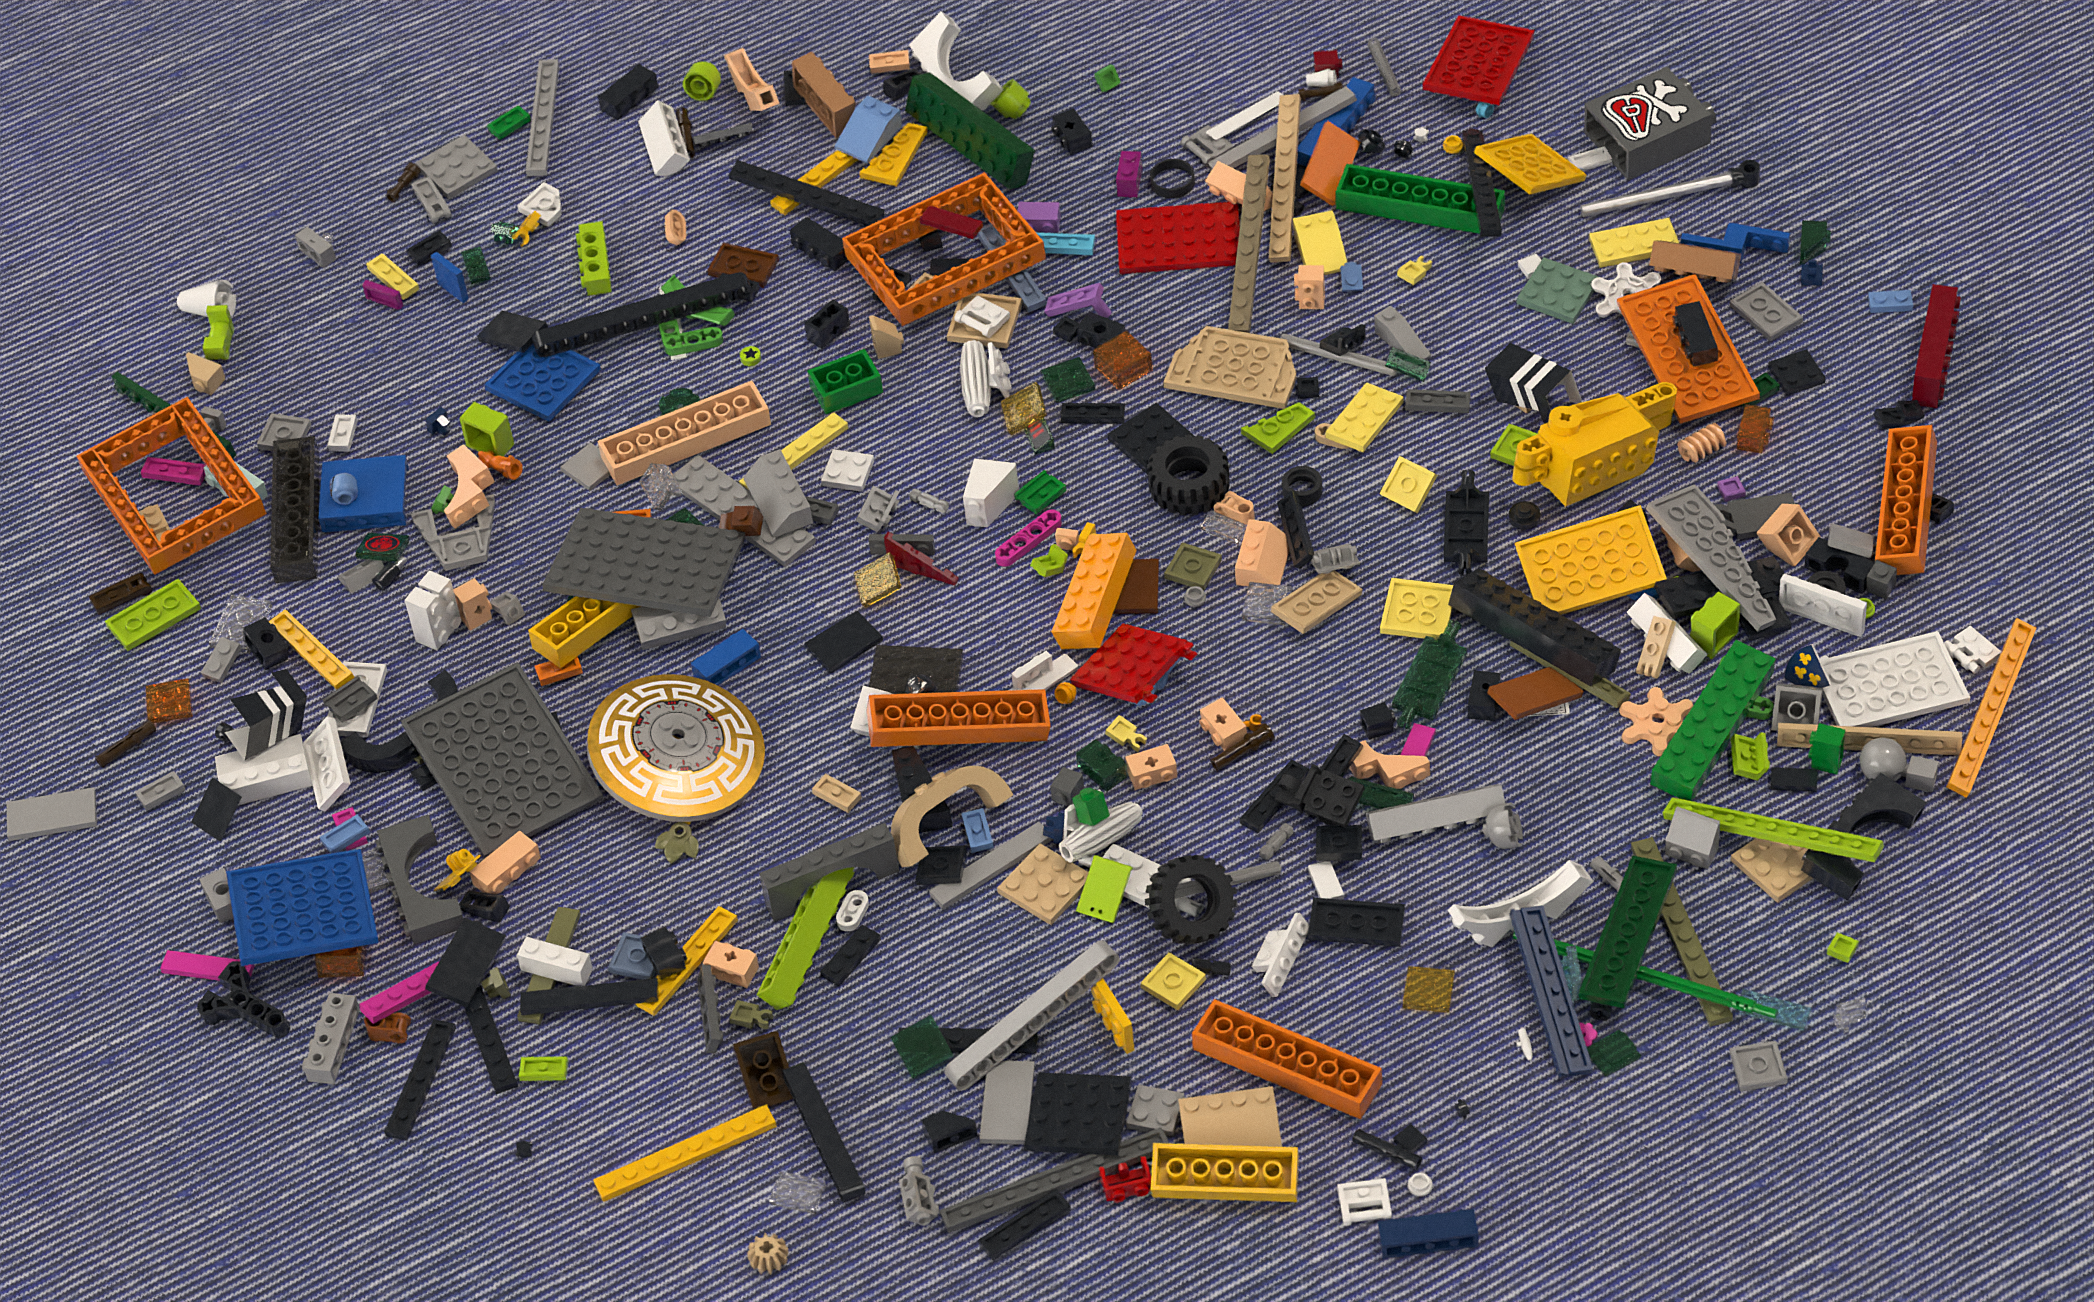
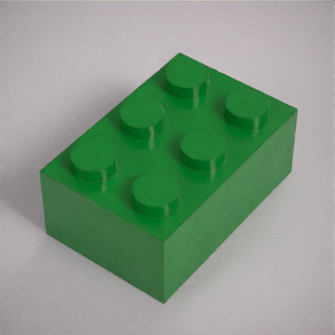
M865 349L807 370L810 388L826 415L883 393L881 375Z

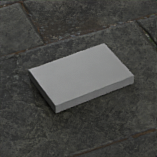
M1763 282L1730 300V307L1769 341L1776 339L1803 322V317Z

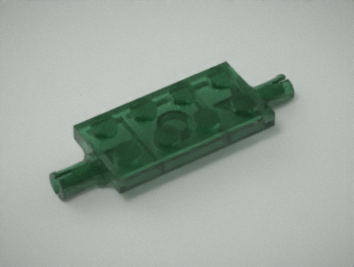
M1451 619L1448 621L1443 634L1441 633L1436 638L1425 637L1392 701V708L1403 711L1397 720L1398 726L1403 728L1406 723L1405 729H1409L1416 715L1434 720L1467 655V648L1459 646L1455 641L1462 627L1460 622L1455 621L1454 625H1452L1454 620Z

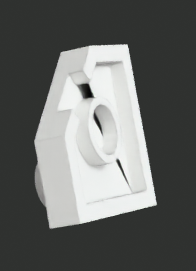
M543 182L518 205V211L528 216L536 210L541 215L538 222L547 227L551 226L562 215L559 190Z

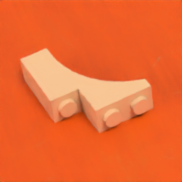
M744 48L724 55L738 92L744 93L750 111H762L779 104L773 85H769L761 79L752 66Z
M464 444L447 455L453 470L458 474L459 478L457 491L450 504L444 510L450 524L455 529L490 506L482 490L495 482L488 467Z

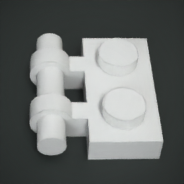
M1971 626L1954 636L1953 643L1955 644H1952L1949 640L1944 642L1950 657L1959 660L1962 667L1966 670H1971L1974 674L1980 670V666L1977 665L1978 663L1983 668H1986L1997 661L2001 654L1997 647Z

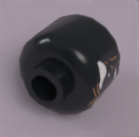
M924 674L911 676L905 684V694L937 693L938 691L936 684Z

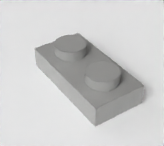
M221 637L201 671L202 676L222 683L242 648L240 643Z
M172 771L135 791V794L146 811L186 789L175 771Z

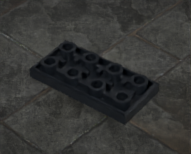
M464 918L426 983L425 990L468 1007L502 947L506 935Z

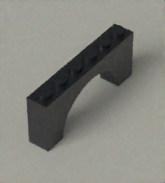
M1880 773L1875 779L1871 778L1864 788L1865 791L1856 794L1850 807L1846 806L1839 816L1840 819L1832 821L1828 829L1852 834L1855 830L1866 824L1891 822L1910 830L1922 816L1927 802ZM1808 849L1802 857L1804 863L1801 871L1846 901L1861 885L1865 873L1855 866L1850 857Z

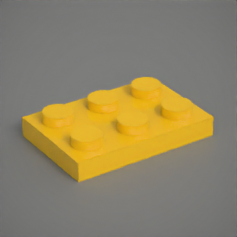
M1102 978L1090 988L1094 997V1001H1092L1093 1008L1097 1014L1101 1013L1103 1016L1102 1019L1106 1029L1113 1032L1116 1045L1122 1047L1126 1054L1135 1051L1132 1023Z

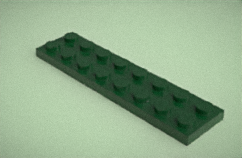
M1632 855L1579 990V999L1625 1009L1677 873V864Z

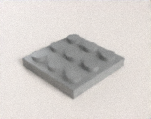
M465 135L415 162L421 169V173L425 177H430L436 188L448 200L498 172L497 165Z

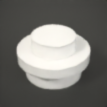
M1416 1173L1409 1179L1408 1189L1415 1196H1425L1432 1190V1181L1426 1174Z

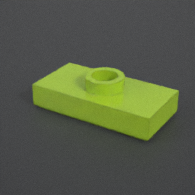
M567 1056L521 1057L519 1079L520 1081L566 1080L568 1058Z

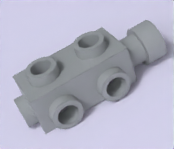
M912 1156L903 1161L906 1175L899 1180L906 1219L926 1226L937 1217L939 1207L934 1203V1185L930 1183L929 1176L922 1174V1159L918 1156Z

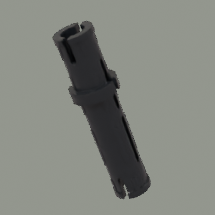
M1360 1128L1353 1135V1143L1384 1155L1395 1164L1399 1162L1415 1171L1421 1165L1422 1156L1405 1150L1404 1146L1400 1144L1394 1145Z

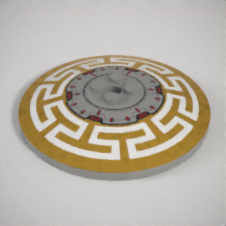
M653 675L636 679L617 688L601 702L594 712L587 735L589 763L594 775L604 789L626 807L640 814L665 821H699L721 815L733 809L748 797L756 786L765 758L763 735L758 722L750 710L737 697L720 686L686 675ZM674 734H680V735H682L684 738H682V739H676V738L673 737L672 735H674Z

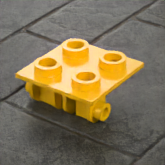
M461 849L448 855L446 863L453 872L433 889L434 892L439 889L446 890L456 885L462 879L460 877L462 874L468 873L477 865L475 861L480 857V854L474 857L467 849Z

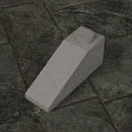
M1391 305L1374 315L1375 333L1411 365L1416 367L1431 358L1430 352L1406 319Z

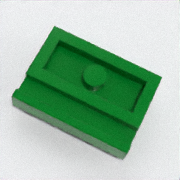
M1043 470L1014 493V498L1037 515L1066 492L1067 489L1064 483L1054 476L1048 475L1047 471Z

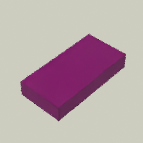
M365 280L362 284L366 299L397 310L404 306L400 291L369 280Z

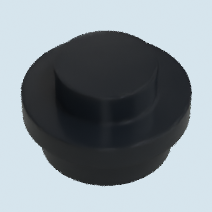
M1398 140L1394 143L1393 151L1399 157L1407 158L1412 154L1413 147L1406 140Z

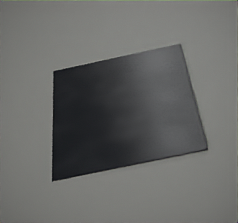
M212 777L191 823L221 842L242 796Z

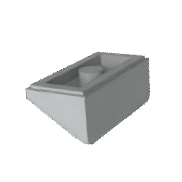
M372 556L338 575V579L350 593H353L371 583L375 574L380 572L384 565L381 559Z

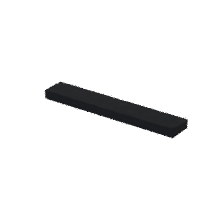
M657 978L521 992L520 1012L521 1015L657 1002L659 1001V982Z
M433 1019L385 1128V1136L408 1140L456 1030L455 1023Z

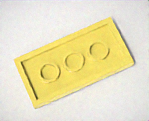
M1669 218L1589 233V240L1600 268L1651 258L1653 241L1655 240L1679 243Z
M1366 382L1328 428L1326 438L1364 452L1403 404L1404 396Z

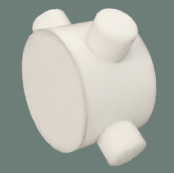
M1416 128L1413 139L1418 142L1427 141L1429 130Z

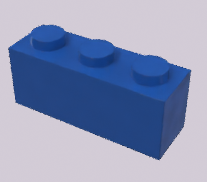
M741 629L691 662L693 676L719 686L761 658L759 643L744 629Z

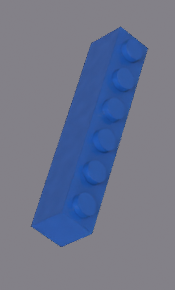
M1355 77L1349 81L1346 86L1355 94L1357 101L1314 125L1298 146V164L1308 166L1324 123L1327 121L1346 133L1355 127L1358 119L1364 116L1366 109L1376 99L1374 84Z

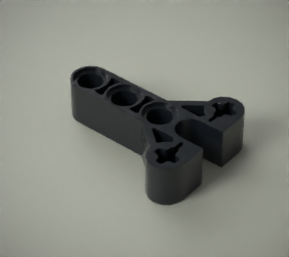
M239 961L230 962L218 976L223 987L231 992L227 996L221 997L208 990L197 1005L199 1014L208 1025H216L223 1020L242 1018L276 1038L285 1037L290 1031V1024L281 1010L251 994L249 988L251 977L245 966H241Z

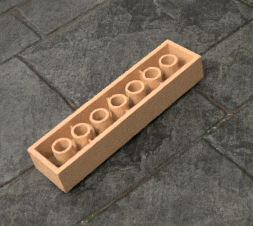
M749 381L598 441L600 455L616 485H620L771 425L769 408L753 381Z

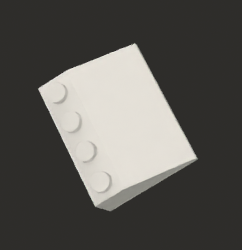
M301 734L287 737L246 760L243 759L238 751L215 756L218 781L242 796L238 805L313 786Z

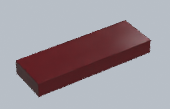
M930 205L919 218L920 224L973 240L983 228V221Z

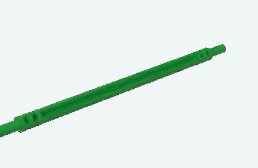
M1514 931V933H1513V939H1516V940H1517L1516 935H1515V931ZM1554 939L1558 955L1590 964L1595 951ZM1644 966L1640 967L1636 977L1639 980L1750 1014L1755 1012L1774 1019L1778 1015L1777 1009L1758 1004L1756 1000Z

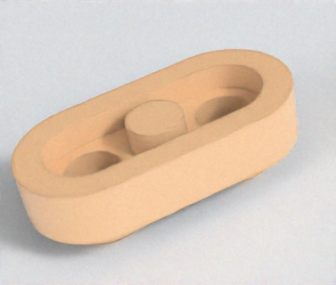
M671 210L665 216L666 239L674 245H680L686 239V220L677 210Z

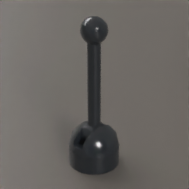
M221 723L215 730V736L221 741L228 742L230 739L225 732L234 729L227 723Z

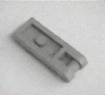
M430 177L411 183L414 193L433 224L439 222V219L443 217L449 218L452 216L449 207Z

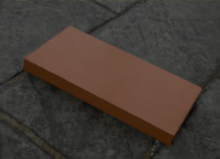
M1547 667L1491 686L1487 693L1514 720L1581 698L1584 691L1553 668Z

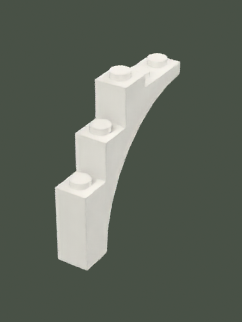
M1569 860L1542 883L1516 897L1496 904L1479 907H1465L1453 904L1448 909V912L1452 916V922L1457 928H1463L1473 933L1472 938L1478 944L1493 947L1509 930L1514 931L1509 915L1511 909L1520 910L1524 907L1543 905L1546 916L1557 919L1593 880L1582 865Z

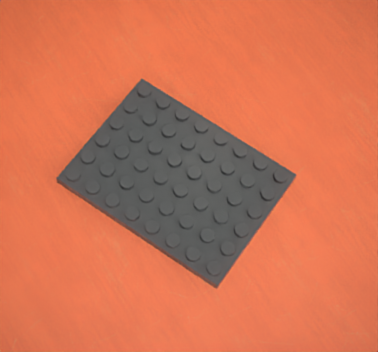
M580 508L543 582V591L711 617L745 541V532L614 513L611 511H600L591 508Z
M518 662L401 720L402 727L484 859L518 831L530 837L603 800V794Z

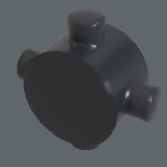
M1459 1099L1458 1103L1455 1104V1109L1458 1116L1465 1119L1470 1114L1469 1107L1465 1101Z
M527 1141L517 1142L515 1156L521 1158L531 1157L533 1143Z

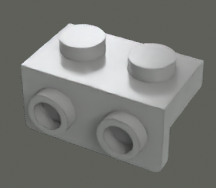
M873 486L855 521L878 533L882 526L886 527L892 517L889 515L890 510L894 512L899 503V500L896 499L899 491L895 490L893 495H890Z

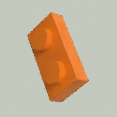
M578 657L562 668H559L551 661L534 666L541 686L583 673Z

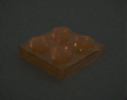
M189 678L145 686L147 718L153 724L193 717Z

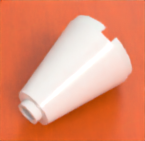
M218 280L180 292L177 297V305L184 312L207 317V306L227 305L230 316H233L236 308V295L232 294L230 288H233L229 281Z

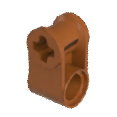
M399 1012L392 1013L374 1024L367 1017H365L364 1022L367 1035L372 1041L404 1043L407 1041L408 1035L406 1031L407 1026L411 1024V1018L407 1014Z

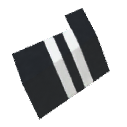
M1509 343L1485 367L1497 402L1538 410L1544 424L1548 423L1551 412L1546 396L1558 384L1565 386L1570 402H1582L1571 370L1513 343Z
M287 669L271 672L280 687L230 699L249 725L225 732L244 760L302 729L307 696Z

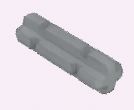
M916 488L909 494L910 500L919 502V504L934 510L937 508L936 511L945 513L949 508L947 501L943 499L939 501L938 497L925 492L922 493V491Z
M1284 823L1279 828L1280 831H1276L1266 842L1267 845H1263L1259 850L1260 857L1269 860L1274 855L1273 853L1286 842L1285 838L1288 839L1293 834V827Z

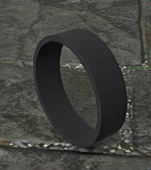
M1181 159L1162 160L1151 169V188L1154 193L1163 198L1174 199L1183 197L1194 188V169L1188 162ZM1167 169H1181L1191 176L1188 183L1178 188H1164L1154 182L1156 175Z

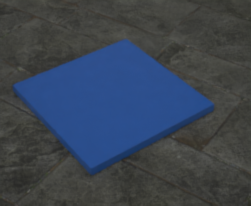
M361 849L226 871L241 966L379 943Z

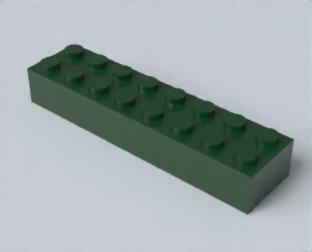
M931 72L912 77L905 112L1008 189L1027 185L1035 153L1032 147Z

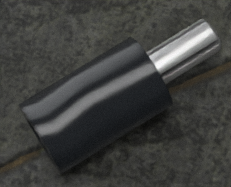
M401 556L395 563L389 562L380 572H377L372 579L374 586L383 591L401 574L400 568L407 562L406 558Z

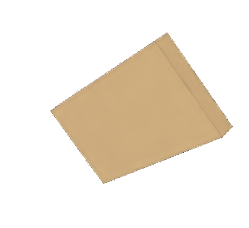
M1333 570L1328 574H1319L1271 606V612L1304 634L1361 596L1363 589Z

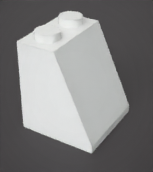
M974 459L963 495L967 525L988 527L1015 499L1014 493L1019 490L1016 463Z

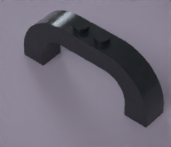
M446 670L428 681L431 692L438 702L459 692L454 679ZM406 731L390 742L380 745L367 743L357 732H354L340 742L344 758L355 768L370 773L395 770L420 755Z

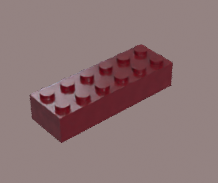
M1932 284L1914 375L1912 400H1917L1919 405L1923 407L1938 408L1939 400L1944 398L1945 388L1942 386L1946 385L1948 372L1944 371L1950 367L1951 357L1948 355L1952 354L1954 341L1950 340L1955 339L1957 326L1953 325L1958 324L1960 311H1956V309L1960 308L1961 296H1957L1958 287Z

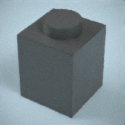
M1876 560L1867 575L1866 591L1887 600L1896 585L1897 568Z
M1062 767L1050 786L1052 800L1061 805L1070 806L1074 804L1072 798L1080 794V791L1084 789L1083 774Z

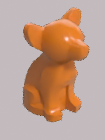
M490 450L478 452V459L488 468H494L504 477L514 480L521 475L523 470L522 463L515 459L514 456H495Z

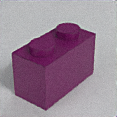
M1121 151L1116 177L1118 197L1138 198L1143 170L1141 152Z

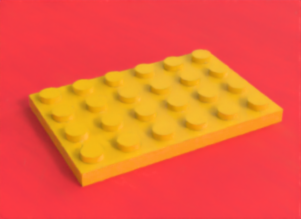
M1641 505L1515 543L1532 598L1540 601L1551 610L1557 611L1560 615L1652 588L1656 581L1667 579Z

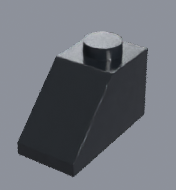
M941 1111L921 1119L923 1133L934 1154L978 1136L974 1119Z

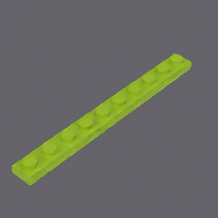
M1673 797L1663 811L1664 819L1672 820L1676 807H1680L1720 821V831L1875 862L1884 848L1883 840Z

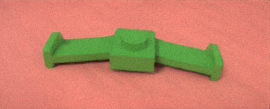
M673 275L661 287V290L664 293L685 288V286ZM716 307L685 317L690 319L699 318L726 326L735 314L731 308Z

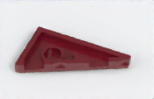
M887 531L884 536L888 565L954 586L957 584L959 577L954 575L953 572L945 569L944 572L932 565L933 559L914 549L908 543L901 545L892 539L894 534Z

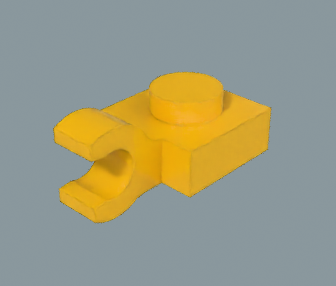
M536 210L526 217L517 232L512 236L513 240L518 236L522 237L521 247L529 242L528 232L532 233L538 227L539 223L537 221L541 215Z
M1086 523L1078 537V544L1072 550L1073 558L1076 559L1077 555L1082 553L1088 536L1096 534L1095 524Z

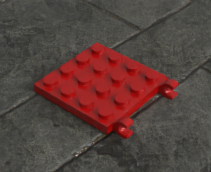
M1122 623L1086 663L1070 678V681L1075 687L1136 704L1140 700L1153 703L1158 696L1152 694L1151 691L1158 680L1180 657L1193 660L1197 652L1190 650L1194 645L1185 639Z

